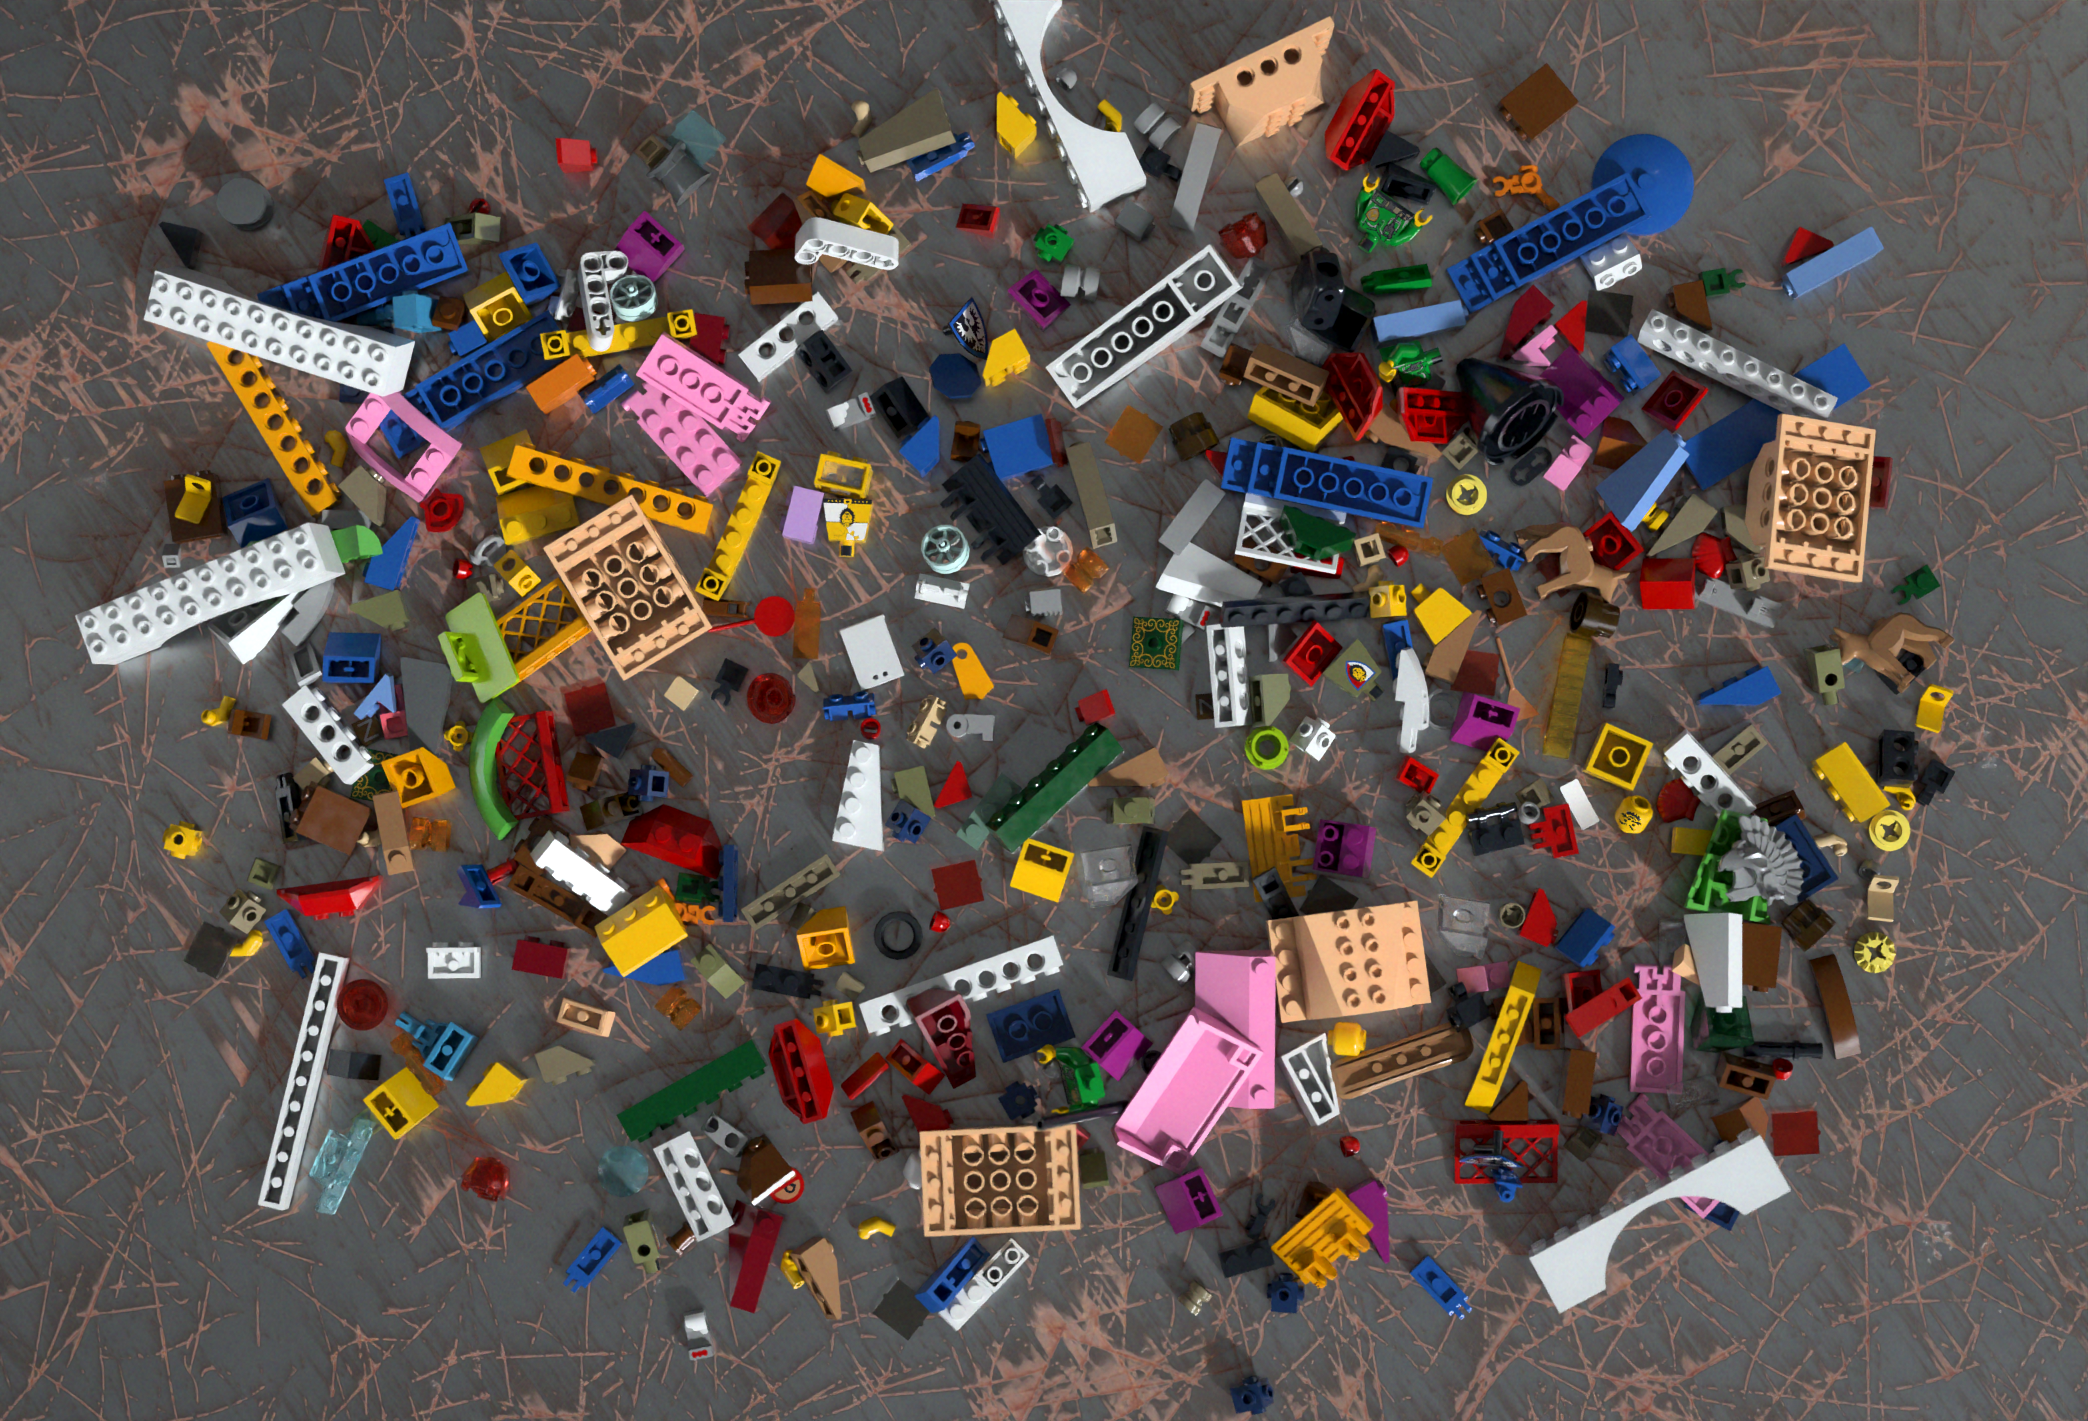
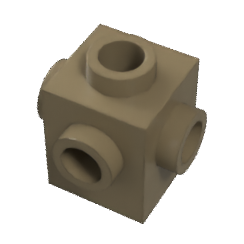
M1754 553L1740 555L1738 561L1725 564L1730 589L1745 588L1746 591L1760 589V584L1769 582L1768 568H1764L1765 556L1754 557Z
M1423 790L1418 796L1416 794L1413 795L1406 803L1407 822L1417 830L1420 828L1428 836L1446 819L1447 809L1442 806V802L1434 794L1429 795Z
M237 888L227 899L226 904L219 913L230 924L248 934L253 926L260 921L266 909L259 903L261 898L253 891L249 890L246 893Z

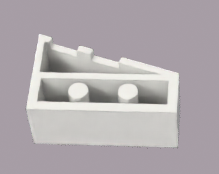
M1326 1033L1318 1034L1275 1058L1311 1126H1318L1340 1114L1330 1068L1331 1061L1330 1057H1328Z

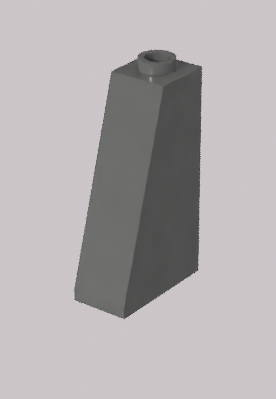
M401 657L400 664L409 749L412 751L424 747L433 755L439 757L454 678L450 672V666L448 664Z

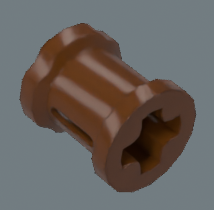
M686 1221L682 1223L683 1227L672 1237L668 1236L666 1238L669 1245L680 1256L684 1254L683 1250L694 1240L697 1241L690 1224Z

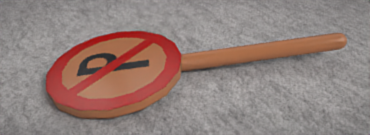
M793 1167L791 1168L795 1175L769 1194L774 1201L781 1204H790L802 1196L805 1181L802 1174ZM720 1168L719 1170L721 1173L738 1176L739 1172Z

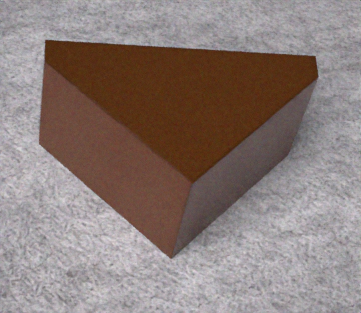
M1521 1079L1485 1116L1492 1121L1528 1120V1083Z

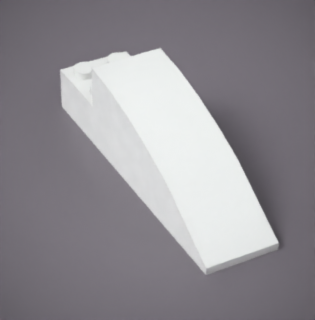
M1209 244L1046 366V369L1076 409L1203 322L1205 315L1242 289L1243 286L1214 246Z

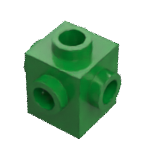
M1048 224L1045 229L1041 227L1038 230L1033 241L1036 242L1035 250L1038 251L1037 256L1047 262L1053 260L1061 265L1073 247L1074 239L1067 235L1068 231L1057 224L1053 227ZM1054 241L1056 244L1050 245L1049 242Z

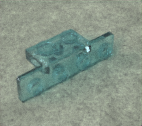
M357 1117L347 1137L338 1131L329 1129L308 1175L324 1186L314 1208L318 1213L329 1215L336 1213L376 1125L375 1121Z

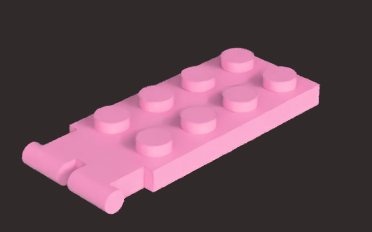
M664 331L636 373L638 377L723 430L725 426L737 433L736 438L741 442L746 441L756 426V423L749 417L760 420L771 403V400L765 396L760 399L748 391L750 386Z
M643 382L641 385L647 392L642 396L636 389L620 405L626 411L631 408L640 418L637 423L702 494L707 497L737 470L743 462L700 415L648 382Z
M1634 963L1633 972L1638 973L1637 991L1642 999L1632 1005L1629 1092L1682 1094L1685 991H1680L1681 976L1672 971L1673 965L1663 964L1662 975L1657 974V964Z
M1643 1093L1627 1108L1634 1116L1629 1120L1622 1114L1615 1136L1620 1134L1629 1143L1626 1148L1661 1180L1669 1176L1668 1171L1679 1165L1684 1168L1692 1164L1691 1159L1702 1153L1706 1156L1709 1155L1662 1110L1656 1113L1647 1104L1649 1098ZM1680 1196L1703 1219L1720 1202L1706 1197Z

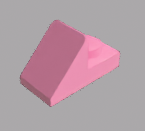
M1552 324L1512 355L1509 359L1510 362L1519 365L1549 367L1550 362L1539 348L1541 347L1544 351L1555 342L1553 337L1557 334V330Z
M1572 435L1543 478L1564 492L1594 449Z
M1507 961L1456 969L1458 983L1462 981L1467 993L1483 992L1510 986Z

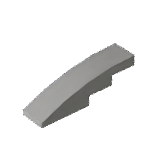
M1197 122L1169 220L1170 225L1193 231L1222 128Z
M1251 255L1238 278L1243 288L1225 301L1202 341L1201 347L1220 358L1224 357L1271 274L1273 266Z

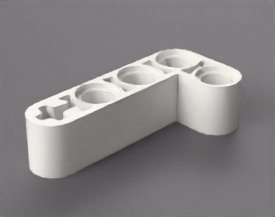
M813 217L805 221L795 236V260L801 264H813L822 254L879 269L891 270L898 266L899 241L889 235Z
M620 251L588 252L582 255L577 276L589 345L596 351L607 350L611 345L614 335V323L607 284H614L620 278L625 277L628 258Z

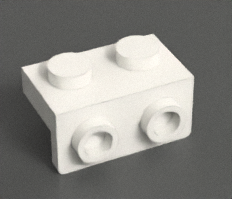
M1626 234L1580 256L1581 263L1593 278L1597 291L1610 287L1619 280L1632 276L1642 269L1640 253Z
M434 942L433 948H426V953H428V979L481 978V947H474V942H458V947H448V942Z

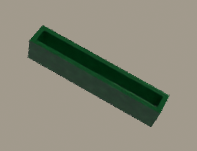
M1097 722L1087 727L1082 736L1075 742L1070 743L1057 759L1050 761L1046 769L1038 776L1032 778L1020 793L1012 796L1006 806L1000 811L995 812L985 824L986 828L1001 847L1013 853L1123 751V748L1108 728Z
M751 1039L617 1114V1117L630 1141L633 1142L637 1139L641 1143L652 1137L651 1131L659 1126L663 1131L675 1124L674 1118L683 1114L684 1118L697 1112L696 1106L705 1101L706 1105H709L720 1099L718 1093L726 1089L731 1093L743 1086L741 1083L743 1079L750 1076L754 1080L765 1074L763 1068L767 1067L768 1064L755 1040Z

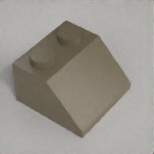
M359 465L338 487L374 524L383 528L386 525L387 488L382 484L385 480L370 466L366 469Z

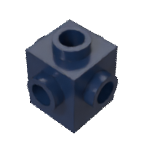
M933 628L911 646L917 653L914 659L922 669L928 667L933 674L957 656L956 652L936 628Z
M641 765L640 769H630L628 795H638V801L653 802V797L667 798L669 772L656 771V766Z
M900 799L885 826L893 830L891 835L904 843L908 839L916 844L931 818Z
M1016 1081L1004 1088L1007 1093L998 1098L1012 1121L1019 1116L1025 1119L1035 1113L1034 1107L1038 1105L1036 1099L1040 1097L1032 1084L1027 1086L1025 1082L1019 1084ZM1017 1096H1023L1025 1098V1102L1023 1104H1018L1015 1101V1098Z
M1600 1094L1599 1098L1591 1096L1589 1114H1583L1580 1125L1615 1136L1624 1107L1614 1104L1615 1098Z
M1279 1273V1276L1273 1278L1272 1283H1268L1267 1299H1271V1312H1298L1300 1301H1304L1305 1286L1300 1285L1301 1278L1294 1277L1292 1273Z
M1257 1375L1243 1378L1242 1383L1230 1388L1236 1414L1249 1411L1251 1415L1266 1412V1407L1274 1403L1273 1388L1267 1378L1258 1379Z

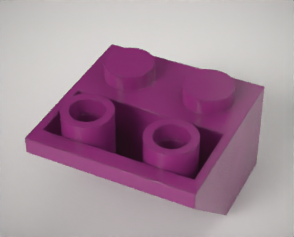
M644 210L626 230L614 251L624 253L628 258V267L636 274L646 276L654 284L685 248Z
M1464 691L1449 740L1488 751L1498 738L1506 742L1512 735L1521 708Z
M1320 819L1312 870L1369 879L1377 828Z
M1115 1009L1081 1048L1119 1082L1153 1043Z
M1201 1166L1154 1187L1175 1234L1201 1226L1223 1216Z

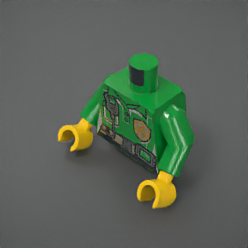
M1367 173L1363 180V186L1355 200L1354 219L1358 223L1357 230L1364 234L1357 246L1368 254L1371 253L1376 244L1386 249L1389 245L1396 247L1411 241L1422 229V225L1432 220V215L1427 220L1422 219L1421 212L1425 208L1420 209L1414 214L1378 190L1376 187L1379 184L1380 178L1378 177L1374 184L1369 183L1368 176L1370 173Z
M1415 340L1379 349L1383 361L1379 365V377L1386 382H1390L1395 397L1400 387L1417 388L1432 379L1429 366L1443 362L1439 348L1423 352L1420 341ZM1393 399L1389 407L1397 413V399Z
M1048 1044L1037 1051L1043 1052L1046 1055L1039 1059V1062L1042 1064H1046L1055 1057L1057 1058L1067 1104L1069 1105V1109L1066 1106H1061L1053 1109L1051 1113L1058 1112L1060 1114L1097 1106L1099 1103L1098 1099L1105 1097L1098 1063L1087 1056L1081 1048L1057 1047L1055 1050L1052 1045Z

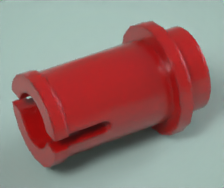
M508 857L506 862L486 870L492 884L495 885L514 875L519 867V863L514 858L510 859Z

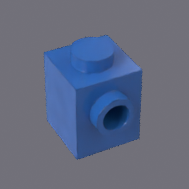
M475 320L467 324L466 322H461L458 331L453 330L448 333L451 341L447 343L454 356L459 354L462 359L489 344Z

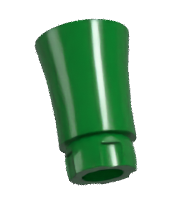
M1437 147L1428 152L1419 164L1445 193L1453 205L1458 203L1478 181L1476 177L1461 168Z

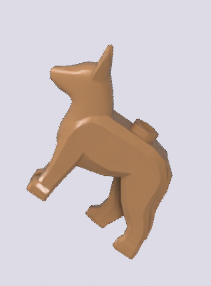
M1568 522L1530 525L1525 529L1514 532L1519 545L1524 544L1528 540L1534 541L1523 551L1528 563L1533 561L1534 556L1539 553H1560L1558 560L1560 575L1537 585L1535 591L1539 600L1544 599L1547 594L1555 591H1577L1594 587L1598 590L1599 595L1602 596L1603 602L1609 603L1618 585V580L1627 578L1630 574L1627 571L1613 570L1594 563L1590 551H1593V546L1589 536L1584 537L1577 526H1573Z
M1898 612L1887 619L1881 617L1873 626L1875 630L1870 635L1848 633L1838 627H1833L1836 634L1829 635L1830 639L1838 644L1837 648L1840 649L1842 665L1850 662L1853 658H1857L1870 668L1889 677L1897 685V690L1900 693H1903L1910 686L1909 682L1915 677L1896 658L1901 648L1919 655L1923 660V667L1928 670L1937 660L1928 641H1935L1946 649L1955 640L1940 628L1927 626L1910 613Z

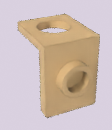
M1873 875L1867 887L1868 920L1893 922V893L1899 882V877ZM1885 881L1889 882L1890 885L1880 886L1877 883Z

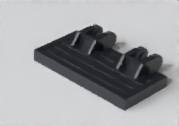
M980 453L975 455L942 484L948 493L957 488L940 503L943 509L952 505L957 498L963 504L950 515L952 521L958 519L972 507L973 511L966 516L978 533L983 532L986 528L988 529L971 543V546L975 549L983 545L988 538L992 542L993 546L980 557L983 562L1003 548L1004 551L997 558L1002 565H1005L1042 535Z

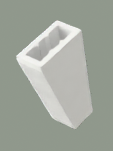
M1189 542L1179 556L1175 553L1173 554L1156 585V588L1219 607H1222L1223 601L1261 599L1263 595L1259 593L1263 584L1261 581Z
M1734 913L1684 914V922L1706 1007H1714L1716 1012L1732 1013V1008H1742V915Z

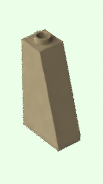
M938 89L930 91L858 139L860 150L857 151V155L861 165L866 164L871 173L956 143Z
M1277 172L1271 176L1266 175L1255 184L1257 197L1298 266L1309 251L1314 248L1323 247L1322 242Z
M1090 441L1086 443H1073L1070 447L1065 448L1066 456L1092 547L1095 549L1116 543L1117 536L1114 520Z

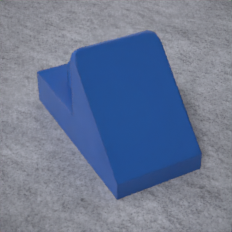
M482 864L461 865L457 874L466 890V893L458 903L459 905L473 908H497L502 905Z

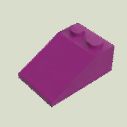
M1571 345L1539 376L1552 380L1563 391V406L1557 404L1556 409L1584 439L1625 399Z
M1370 1177L1344 1191V1193L1374 1224L1367 1235L1380 1259L1387 1264L1390 1262L1388 1203L1385 1199L1388 1193L1382 1182L1379 1180L1375 1181Z

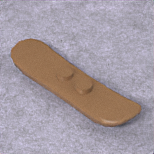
M1447 1022L1396 1042L1360 1052L1357 1056H1347L1338 1059L1330 1066L1336 1095L1342 1099H1352L1403 1079L1465 1061L1474 1050L1473 1036L1468 1028L1457 1032L1456 1028H1453Z

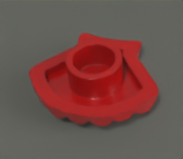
M435 488L430 496L419 504L425 510L426 529L433 533L450 531L459 523L464 514L463 496L460 494L441 493L438 488Z
M1702 532L1692 547V558H1695L1696 568L1700 573L1713 579H1718L1726 568L1725 564L1737 560L1732 549L1730 536L1721 539Z
M1677 778L1663 786L1658 795L1656 806L1664 823H1671L1684 818L1693 821L1701 800L1698 796L1694 795L1692 789L1681 778Z

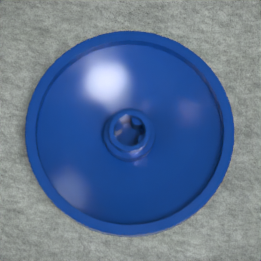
M1635 134L1616 141L1601 155L1592 174L1591 191L1629 172L1652 215L1651 218L1624 233L1634 236L1655 235L1672 227L1685 214L1692 200L1694 178L1687 158L1673 143L1655 135Z

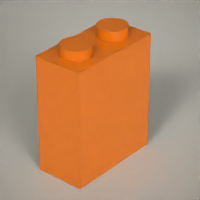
M575 354L526 386V389L537 406L547 415L596 381L593 375L597 374V372L586 357L582 359L578 354Z

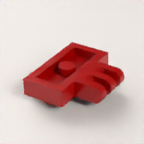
M1569 803L1543 808L1545 821L1528 824L1530 830L1537 828L1540 830V833L1530 835L1531 840L1537 838L1542 840V843L1538 842L1532 845L1533 850L1550 846L1553 859L1579 854Z

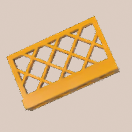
M559 577L496 621L499 628L502 626L500 631L504 640L505 635L518 636L516 650L508 649L509 653L515 654L513 663L520 678L518 683L593 630ZM559 586L563 592L561 603L548 601L550 591ZM566 598L568 599V601L570 602V604H566V603H565V602H566ZM533 603L542 604L540 618L527 616L529 606ZM547 605L560 607L557 620L545 618ZM564 607L575 609L579 615L571 622L562 621ZM512 618L522 619L519 632L506 631L508 621ZM526 620L539 622L536 635L524 633ZM544 622L556 624L555 633L550 637L541 636ZM523 637L536 639L534 648L529 652L520 651Z

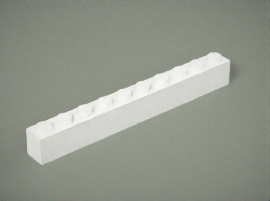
M319 952L258 1205L282 1211L290 1206L350 960L348 957Z

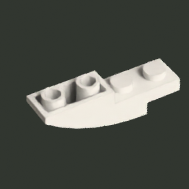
M1407 647L1402 649L1401 653H1398L1396 657V668H1399L1398 678H1395L1393 683V693H1396V701L1405 702V705H1402L1400 710V720H1403L1402 730H1399L1397 735V745H1400L1399 752L1410 754L1416 750L1418 730L1428 727L1429 698L1427 684L1419 659L1413 648Z
M1010 1238L971 1277L945 1310L939 1311L938 1314L955 1331H958L1030 1255Z

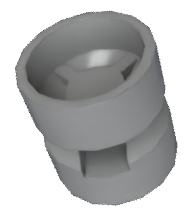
M1154 101L1141 113L1133 126L1144 135L1150 134L1149 141L1160 150L1176 135L1181 125L1172 116L1165 118L1166 112L1164 108Z
M1066 263L1061 296L1075 298L1077 295H1080L1083 300L1096 302L1101 269L1086 267L1082 270L1080 265Z
M1187 939L1176 948L1177 953L1175 955L1169 954L1160 963L1181 987L1192 979V973L1195 972V951L1197 950ZM1186 957L1191 961L1187 966L1181 962Z

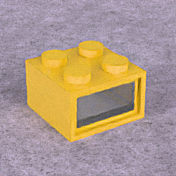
M828 451L827 455H820L814 480L815 488L817 491L857 500H867L873 474L870 464H867L868 460L853 457L852 460L842 458L840 453Z

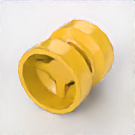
M1655 501L1642 521L1654 533L1670 513L1665 509H1660Z

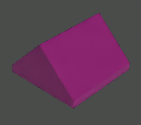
M1037 269L1007 290L1008 297L1042 332L1071 306Z

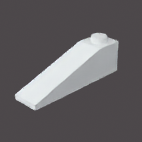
M306 590L270 598L216 616L206 625L226 649L242 664H245L266 646L292 610L293 605Z

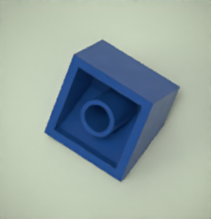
M537 242L508 250L498 255L527 306L546 300L561 287Z
M270 478L222 497L228 527L240 548L246 547L251 541H260L288 529L285 513Z

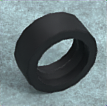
M901 911L891 912L883 916L876 924L874 931L875 945L878 950L887 958L894 960L907 959L914 955L920 948L923 939L922 927L918 920L909 913ZM897 920L909 924L914 935L911 945L901 951L890 949L883 938L886 926Z

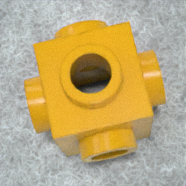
M1390 580L1379 581V586L1368 588L1371 618L1407 616L1404 585H1394V581Z
M179 821V825L170 824V827L165 829L162 842L165 843L164 849L171 850V856L185 859L186 855L195 856L201 847L202 831L194 829L195 824L185 821ZM182 835L183 842L181 844H177L179 836Z
M837 999L822 1001L823 1007L813 1008L817 1034L827 1032L828 1037L843 1035V1029L856 1027L852 1002L838 1004Z

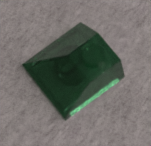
M1702 991L1699 993L1690 1026L1694 1051L1719 1053L1754 1044L1746 996H1742V1008H1732V1013L1716 1012L1714 1007H1706Z

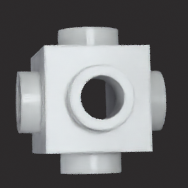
M1305 716L1289 741L1302 752L1320 761L1336 735L1328 730L1330 725L1321 718L1317 717L1316 720Z

